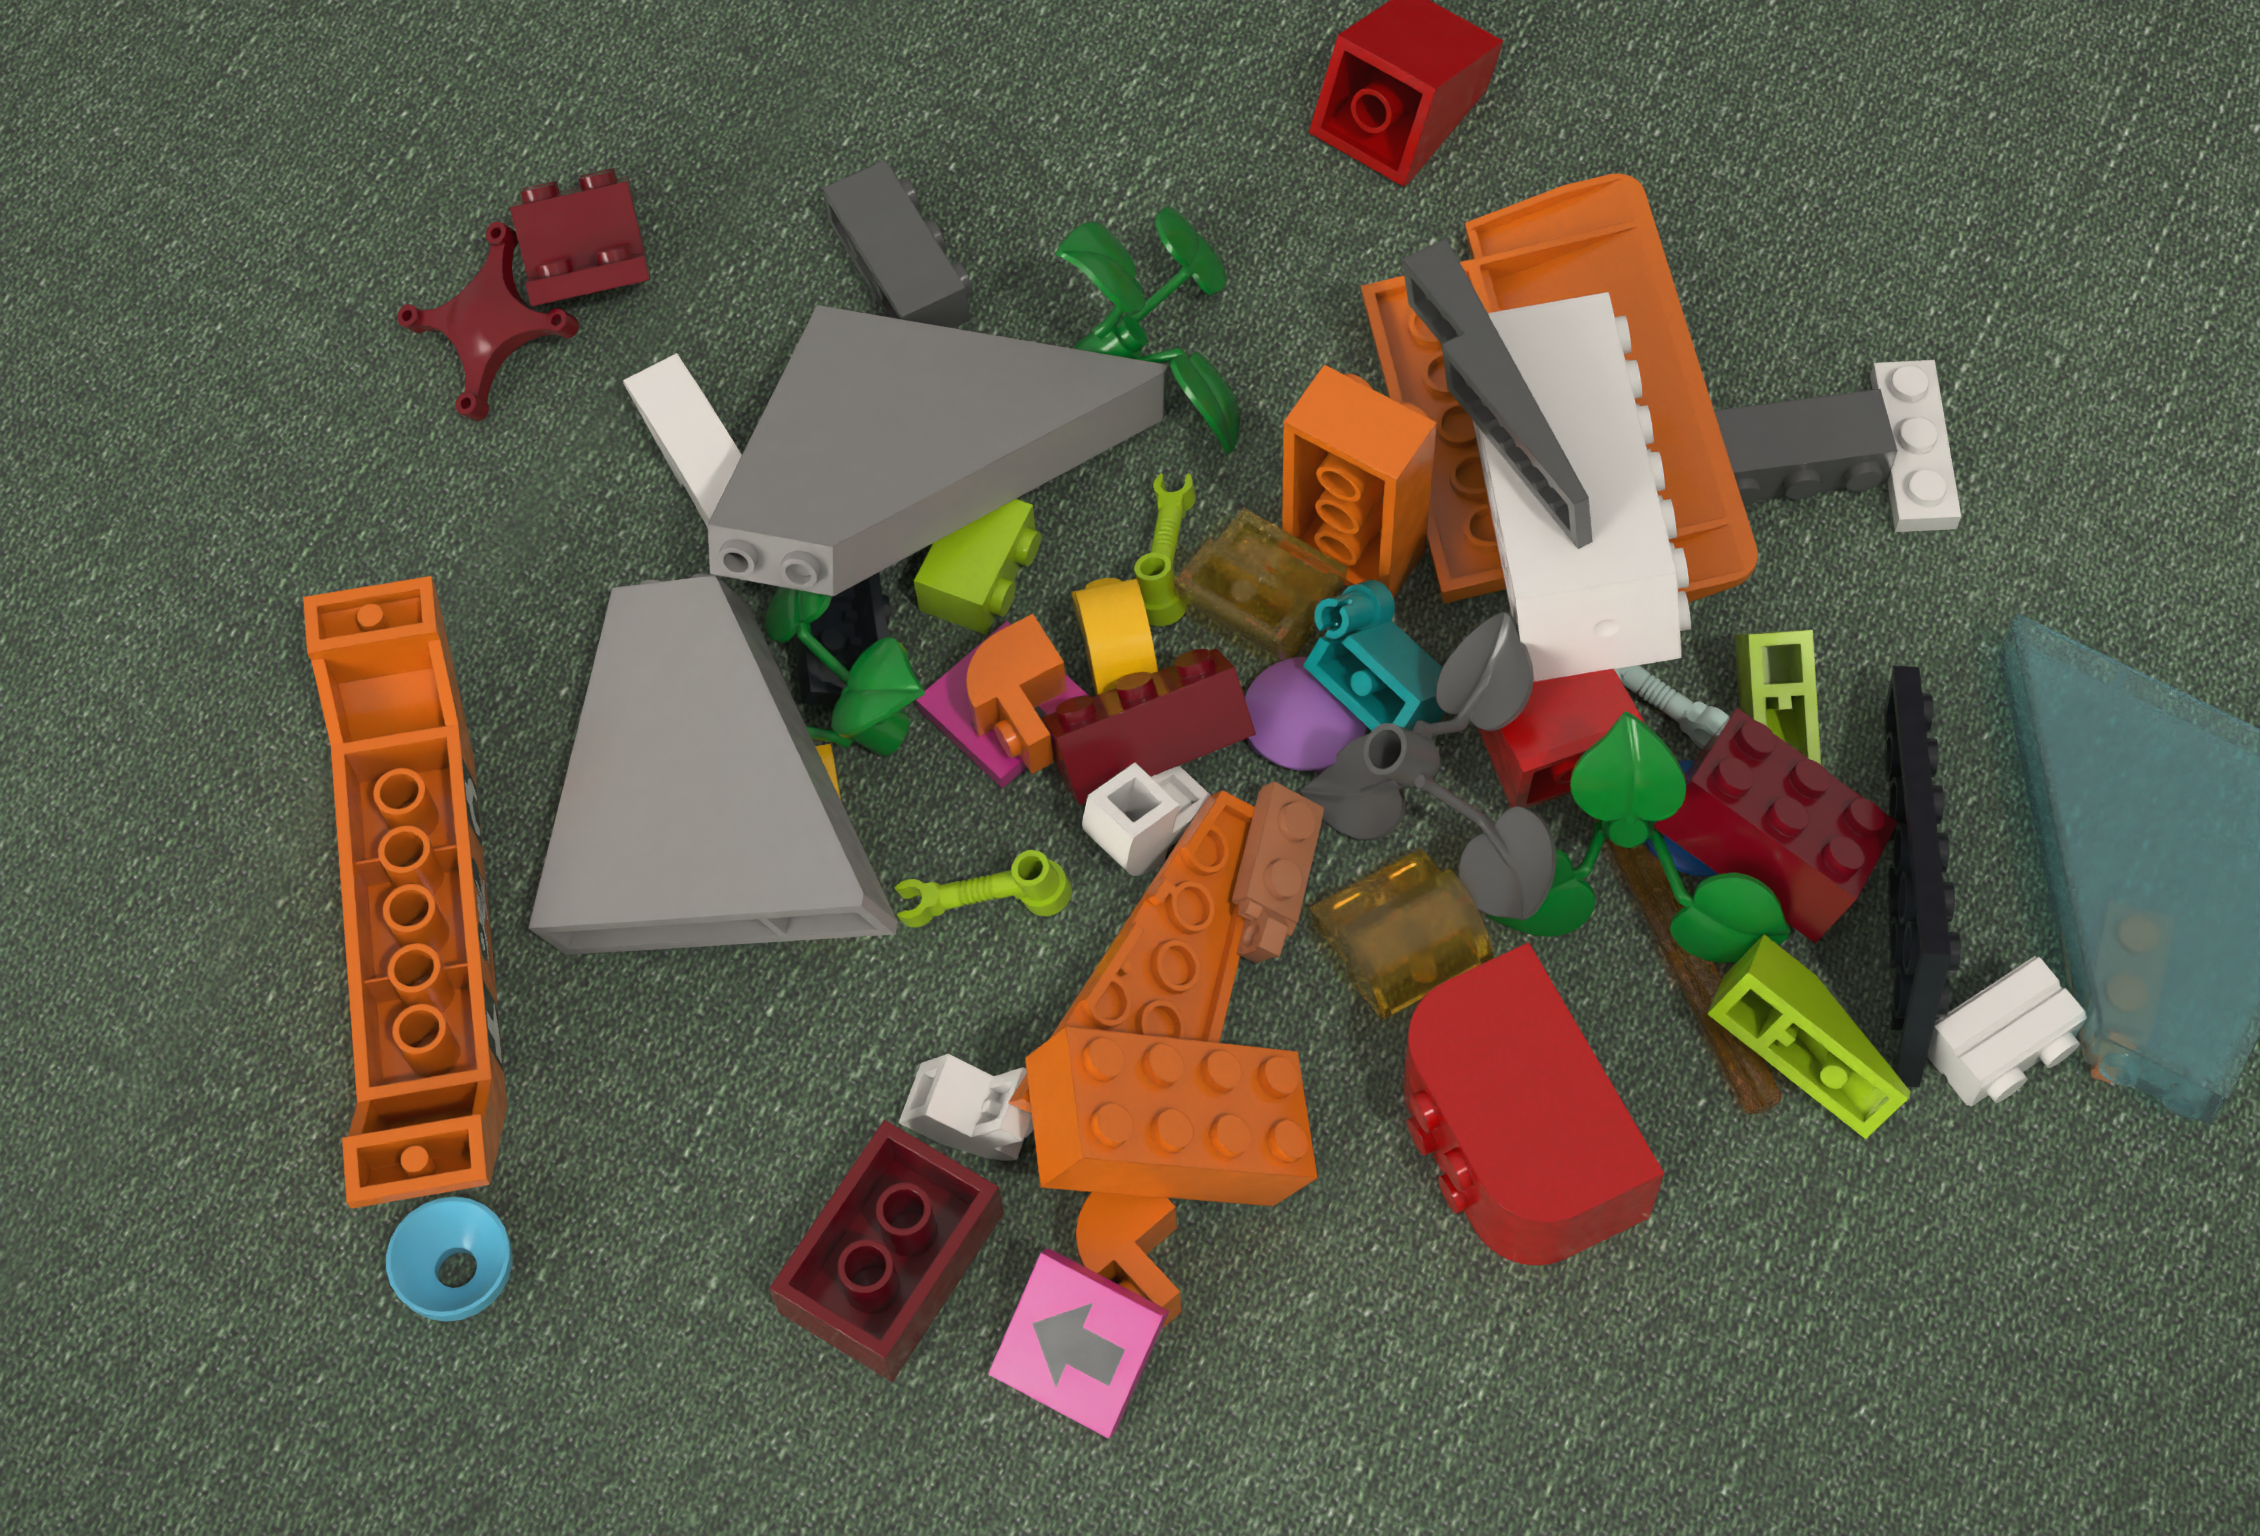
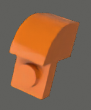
M1031 614L996 632L979 646L970 661L966 684L972 722L978 737L995 730L998 740L1011 759L1020 755L1030 773L1034 774L1054 763L1051 735L1034 708L1067 691L1064 661L1035 616Z
M1092 1192L1083 1204L1076 1228L1080 1265L1113 1282L1117 1281L1120 1286L1167 1309L1169 1314L1162 1329L1182 1312L1181 1294L1178 1288L1154 1264L1147 1254L1177 1229L1176 1206L1168 1198Z

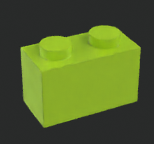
M1014 499L934 542L914 579L919 611L987 635L996 615L1004 617L1013 602L1016 591L1014 580L1021 566L1029 567L1038 552L1041 532L1036 531L1033 505Z

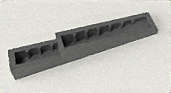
M1447 238L1403 258L1408 304L1442 344L1447 389L1573 544L1580 549L1592 543L1589 497Z

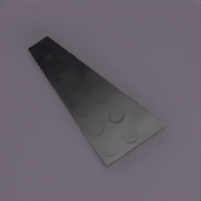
M1893 666L1884 709L1885 778L1887 782H1891L1888 815L1898 822L1889 839L1894 841V868H1889L1888 870L1890 967L1897 968L1894 978L1893 1002L1891 1004V1030H1902L1896 1058L1892 1062V1069L1906 1087H1920L1936 1017L1946 1018L1948 1014L1950 986L1946 975L1947 973L1958 972L1961 941L1958 932H1949L1948 922L1952 921L1954 914L1955 889L1953 882L1943 881L1942 873L1946 872L1948 866L1949 837L1947 833L1937 831V824L1941 823L1943 815L1944 793L1942 785H1932V778L1935 777L1938 766L1937 739L1927 738V732L1930 731L1932 725L1933 697L1930 693H1922L1919 667Z

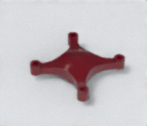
M498 221L490 224L486 231V239L490 243V250L484 266L459 294L435 309L421 310L414 305L407 304L401 307L397 314L398 323L406 329L417 334L425 331L441 332L453 343L465 371V391L457 398L456 409L461 415L474 421H481L487 416L489 412L487 401L491 384L500 366L512 352L516 351L524 343L545 335H559L566 339L572 338L579 329L578 319L562 309L557 308L550 311V313H541L532 310L525 304L516 289L512 273L514 248L518 244L516 231Z

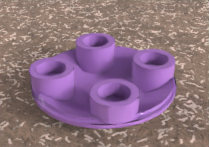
M1295 657L1277 662L1256 677L1245 695V701L1256 735L1247 738L1248 746L1253 752L1284 768L1314 771L1320 774L1325 768L1336 763V755L1348 743L1365 735L1367 726L1303 667L1308 657Z

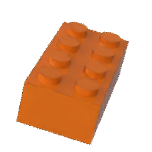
M1323 365L1283 421L1282 552L1348 587L1367 580L1379 581L1386 585L1394 599L1426 550L1437 422L1430 419L1419 407L1408 402L1398 403L1373 390L1361 377L1350 373L1342 374Z
M1066 1026L1025 1057L1041 1188L1275 1206L1318 1179L1298 1051Z

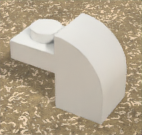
M1133 763L1088 795L1082 827L1130 875H1143L1164 863L1168 848L1180 840L1210 794L1180 766L1150 777L1139 765Z
M950 1054L922 1062L898 1123L940 1144L994 1160H1017L1024 1138L1033 1131L1032 1114L1008 1104V1101L1024 1079L1027 1070L1022 1067L992 1076Z

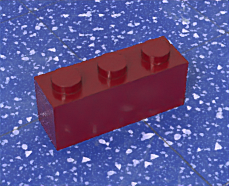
M1217 648L1188 651L1177 657L1172 666L1152 674L1138 672L1120 679L1112 690L1094 697L1083 695L1070 698L1059 704L1056 712L1041 717L1042 722L1051 735L1052 751L1063 783L1079 806L1087 802L1089 794L1133 763L1139 765L1152 777L1256 735L1236 669Z

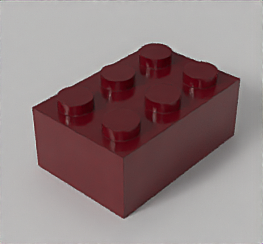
M1736 707L1698 753L1685 774L1686 795L1682 806L1668 819L1656 821L1653 827L1718 874L1740 873L1749 875L1764 883L1780 901L1786 922L1816 944L1857 900L1898 822L1884 813L1874 802L1863 798L1828 773L1822 765L1810 760L1779 738L1766 725L1754 720Z
M884 1120L769 1287L779 1313L893 1382L1003 1216L1004 1209L999 1186Z

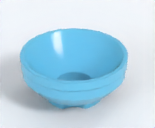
M456 1196L435 1199L422 1204L410 1212L397 1226L390 1239L386 1253L387 1275L390 1285L399 1299L412 1311L426 1318L445 1322L471 1317L490 1306L502 1293L509 1280L513 1265L512 1245L509 1235L498 1216L482 1203L473 1199ZM456 1253H466L473 1256L477 1262V1269L473 1278L467 1284L451 1288L440 1282V1267L449 1256Z

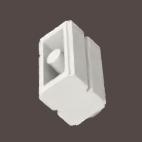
M2034 956L1948 1012L1946 1018L1936 1020L1927 1057L1941 1074H1945L1947 1082L1966 1105L1972 1107L1988 1095L1995 1103H1999L2016 1092L2027 1081L2028 1078L2023 1073L2039 1061H2042L2047 1068H2051L2066 1059L2079 1047L2080 1042L2075 1037L2087 1019L2086 1012L2070 992L2060 986L2059 979L2040 957Z

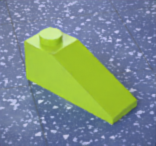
M1813 630L1734 634L1740 710L1754 720L1766 725L1779 738L1810 760L1821 765Z
M1765 934L1723 976L1707 1014L1863 1138L1867 1139L1909 1099L1911 1091L1821 980Z

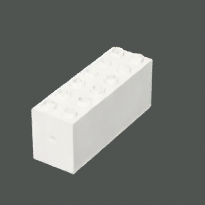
M1609 292L1488 313L1586 491L1590 505L1593 542L1578 549L1473 421L1511 615L1518 625L1520 642L1526 645L1532 661L1533 682L1682 658L1680 631L1691 630V618L1685 591L1678 592V589L1689 587L1688 569L1683 548L1675 549L1673 542H1669V539L1677 538L1675 514L1671 499L1663 500L1662 495L1657 493V491L1665 490L1663 465L1659 451L1651 452V449L1646 448V444L1654 443L1652 421L1648 405L1640 406V404L1635 403L1636 398L1642 397V384L1637 360L1629 361L1628 359L1625 360L1624 354L1631 353V339L1626 316H1614Z

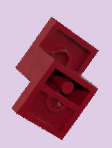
M614 168L580 175V178H578L580 187L559 191L557 181H551L522 188L523 190L520 191L522 199L515 201L510 206V211L527 274L525 285L531 306L650 280V267L636 214L629 176L616 178Z

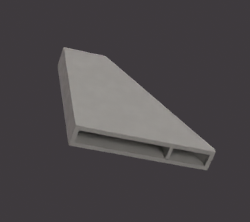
M817 305L708 522L710 574L835 596L1162 421L1165 414L1168 365Z
M705 573L695 574L687 579L663 582L645 580L639 585L612 588L528 929L565 955L896 935L898 921L749 605L732 591L723 579L716 575Z

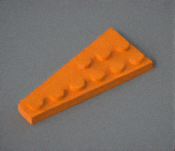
M1223 790L1207 797L1051 1037L1064 1027L1069 1026L1220 1042L1240 955L1236 953L1245 920L1244 917L1238 915L1239 906L1232 903V898L1253 817L1254 806ZM1026 1074L1008 1101V1104L1032 1114Z

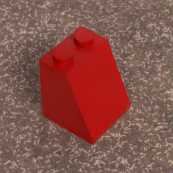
M1389 0L1338 34L1308 133L1404 187L1410 183L1486 92L1504 41L1430 0Z
M1614 668L1533 682L1532 693L1528 703L1514 721L1496 731H1485L1479 728L1511 808L1519 806L1529 808L1570 794V779L1576 762L1585 751L1610 730L1625 711L1630 712L1644 723L1642 716Z

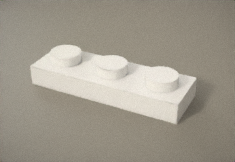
M1935 360L1874 363L1870 375L1872 390L1881 389L1898 450L1887 482L1895 532L1957 529L1961 519V512Z

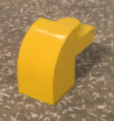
M1102 578L1088 583L1085 589L1071 592L1075 615L1084 638L1091 683L1096 696L1114 689L1116 683L1128 675L1138 672L1152 674L1158 671L1148 617L1137 579L1121 581L1117 578Z

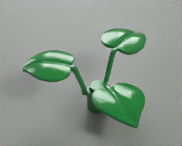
M1166 206L1160 210L1155 218L1156 230L1165 248L1182 266L1173 278L1145 301L1142 287L1135 279V264L1115 235L1105 226L1096 222H1087L1076 227L1064 238L1055 255L1067 260L1084 272L1099 290L1115 304V307L1103 322L1093 328L1092 332L1075 343L1074 349L1160 364L1170 362V367L1178 384L1217 436L1225 451V456L1235 449L1240 426L1239 406L1231 387L1210 361L1198 352L1187 356L1180 348L1141 356L1142 347L1147 345V337L1139 322L1181 286L1190 275L1209 296L1216 295L1224 289L1226 272L1216 251L1176 209Z
M778 587L766 613L767 635L777 643H785L797 633L798 638L846 685L841 691V697L838 699L833 710L831 719L833 730L806 726L811 738L834 742L845 749L855 741L881 757H887L894 753L904 741L910 724L908 714L901 709L925 695L921 683L912 670L904 646L892 637L882 638L859 656L849 672L811 632L810 623L826 611L832 596Z
M1625 711L1600 740L1583 753L1576 762L1571 774V794L1575 802L1584 812L1599 819V821L1593 824V837L1582 862L1573 868L1569 857L1563 851L1556 849V869L1552 887L1538 911L1525 921L1486 914L1488 918L1500 924L1534 936L1553 937L1570 933L1588 921L1594 911L1595 892L1582 879L1592 872L1604 840L1610 838L1613 843L1620 847L1632 848L1641 845L1646 839H1650L1676 900L1685 906L1672 917L1670 931L1678 945L1686 952L1706 961L1733 963L1737 962L1764 934L1777 945H1780L1791 933L1780 901L1774 892L1764 883L1749 875L1725 873L1711 876L1703 880L1696 887L1694 896L1685 889L1663 834L1653 827L1656 821L1668 819L1682 806L1686 795L1685 776L1679 762L1664 741L1652 729L1628 711Z

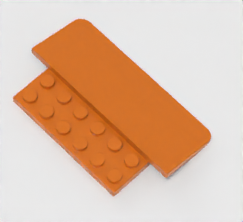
M1608 174L1560 186L1466 222L1465 232L1472 259L1462 261L1460 264L1487 313L1609 292L1614 316L1625 315L1628 322L1631 353L1624 354L1625 360H1637L1642 397L1636 398L1635 403L1640 404V406L1648 405L1654 443L1646 444V448L1651 449V452L1659 451L1662 460L1665 490L1657 491V493L1662 495L1663 500L1671 499L1674 509L1677 538L1669 539V542H1673L1675 549L1683 548L1686 558L1689 587L1680 588L1678 592L1685 591L1688 603L1745 582L1756 568L1758 560L1757 546L1650 205L1641 183L1626 174ZM1405 276L1362 285V299L1388 397L1398 403L1408 402L1419 407L1430 419L1437 422L1426 541L1443 604L1504 590L1506 585L1473 420L1447 389L1442 344L1408 304Z

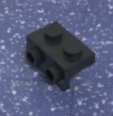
M879 572L857 583L855 587H850L832 596L826 611L810 623L812 635L849 672L856 660L866 649L876 641L889 637L887 626L890 619V601L887 595L882 594ZM796 633L793 639L802 704L835 706L841 697V691L846 685L798 638Z

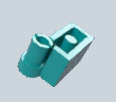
M1367 580L1349 586L1341 596L1322 600L1314 612L1316 626L1319 631L1329 627L1334 628L1329 629L1323 637L1319 638L1303 667L1370 730L1384 723H1392L1413 731L1416 722L1420 720L1429 724L1438 723L1445 714V711L1439 707L1436 700L1437 683L1443 667L1392 621L1395 612V602L1392 593L1386 585L1376 580Z

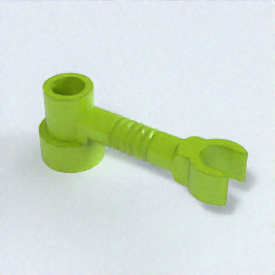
M1162 473L1156 477L1153 483L1158 504V516L1151 551L1140 557L1134 566L1148 622L1152 626L1173 624L1185 614L1187 609L1183 584L1174 575L1173 562L1181 521L1185 518L1186 511L1191 509L1196 502L1194 484L1189 473L1185 477L1183 488L1176 492H1167Z
M1037 850L1022 852L1013 861L1011 870L994 873L991 876H980L979 878H970L967 881H955L941 885L936 882L923 883L916 879H907L894 887L903 899L922 896L920 904L915 909L897 913L898 918L904 925L913 928L926 925L934 916L944 914L947 909L1015 896L1017 900L1021 899L1027 909L1033 914L1051 916L1062 911L1072 896L1071 881L1061 866L1047 859L1042 852Z

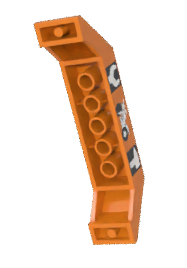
M432 576L303 597L307 654L312 662L331 745L357 1104L348 1137H342L346 1202L352 1209L490 1185L508 1107L475 760L436 586Z

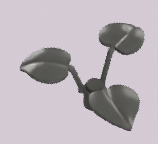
M1504 611L1492 616L1474 629L1446 661L1438 679L1436 700L1442 710L1456 715L1454 719L1431 724L1420 720L1416 722L1413 731L1392 723L1381 724L1373 729L1370 734L1358 737L1348 743L1336 755V763L1325 768L1315 779L1301 788L1300 793L1303 797L1325 808L1322 820L1332 828L1352 838L1373 841L1390 834L1403 820L1406 811V801L1402 789L1408 786H1416L1429 792L1475 822L1484 831L1483 834L1474 837L1467 844L1460 859L1458 877L1465 897L1474 907L1488 915L1525 921L1533 916L1547 898L1554 880L1556 848L1550 829L1536 813L1520 806L1512 807L1505 811L1494 825L1488 816L1435 782L1433 777L1439 769L1440 756L1434 742L1431 740V737L1435 735L1463 731L1468 726L1470 720L1476 727L1482 730L1496 731L1514 721L1524 710L1532 693L1534 681L1533 665L1526 645L1520 642L1518 625L1514 617Z

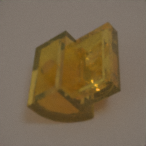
M1243 507L1219 539L1214 541L1208 538L1174 581V594L1176 598L1281 660H1286L1295 655L1310 639L1312 624L1315 621L1314 612L1317 605L1324 599L1333 598L1346 581L1347 567Z
M1421 848L1310 907L1314 925L1346 963L1350 981L1382 1020L1419 1001L1439 984L1495 958L1484 922L1461 881L1451 868L1442 872Z

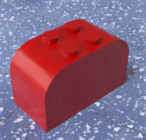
M1528 942L1455 976L1429 991L1416 1007L1409 1025L1403 1094L1411 1118L1407 1119L1406 1123L1411 1138L1419 1152L1423 1156L1432 1153L1443 1175L1438 1177V1182L1444 1198L1455 1214L1464 1211L1479 1238L1492 1251L1505 1259L1525 1265H1548L1560 1262L1649 1219L1664 1172L1530 943Z

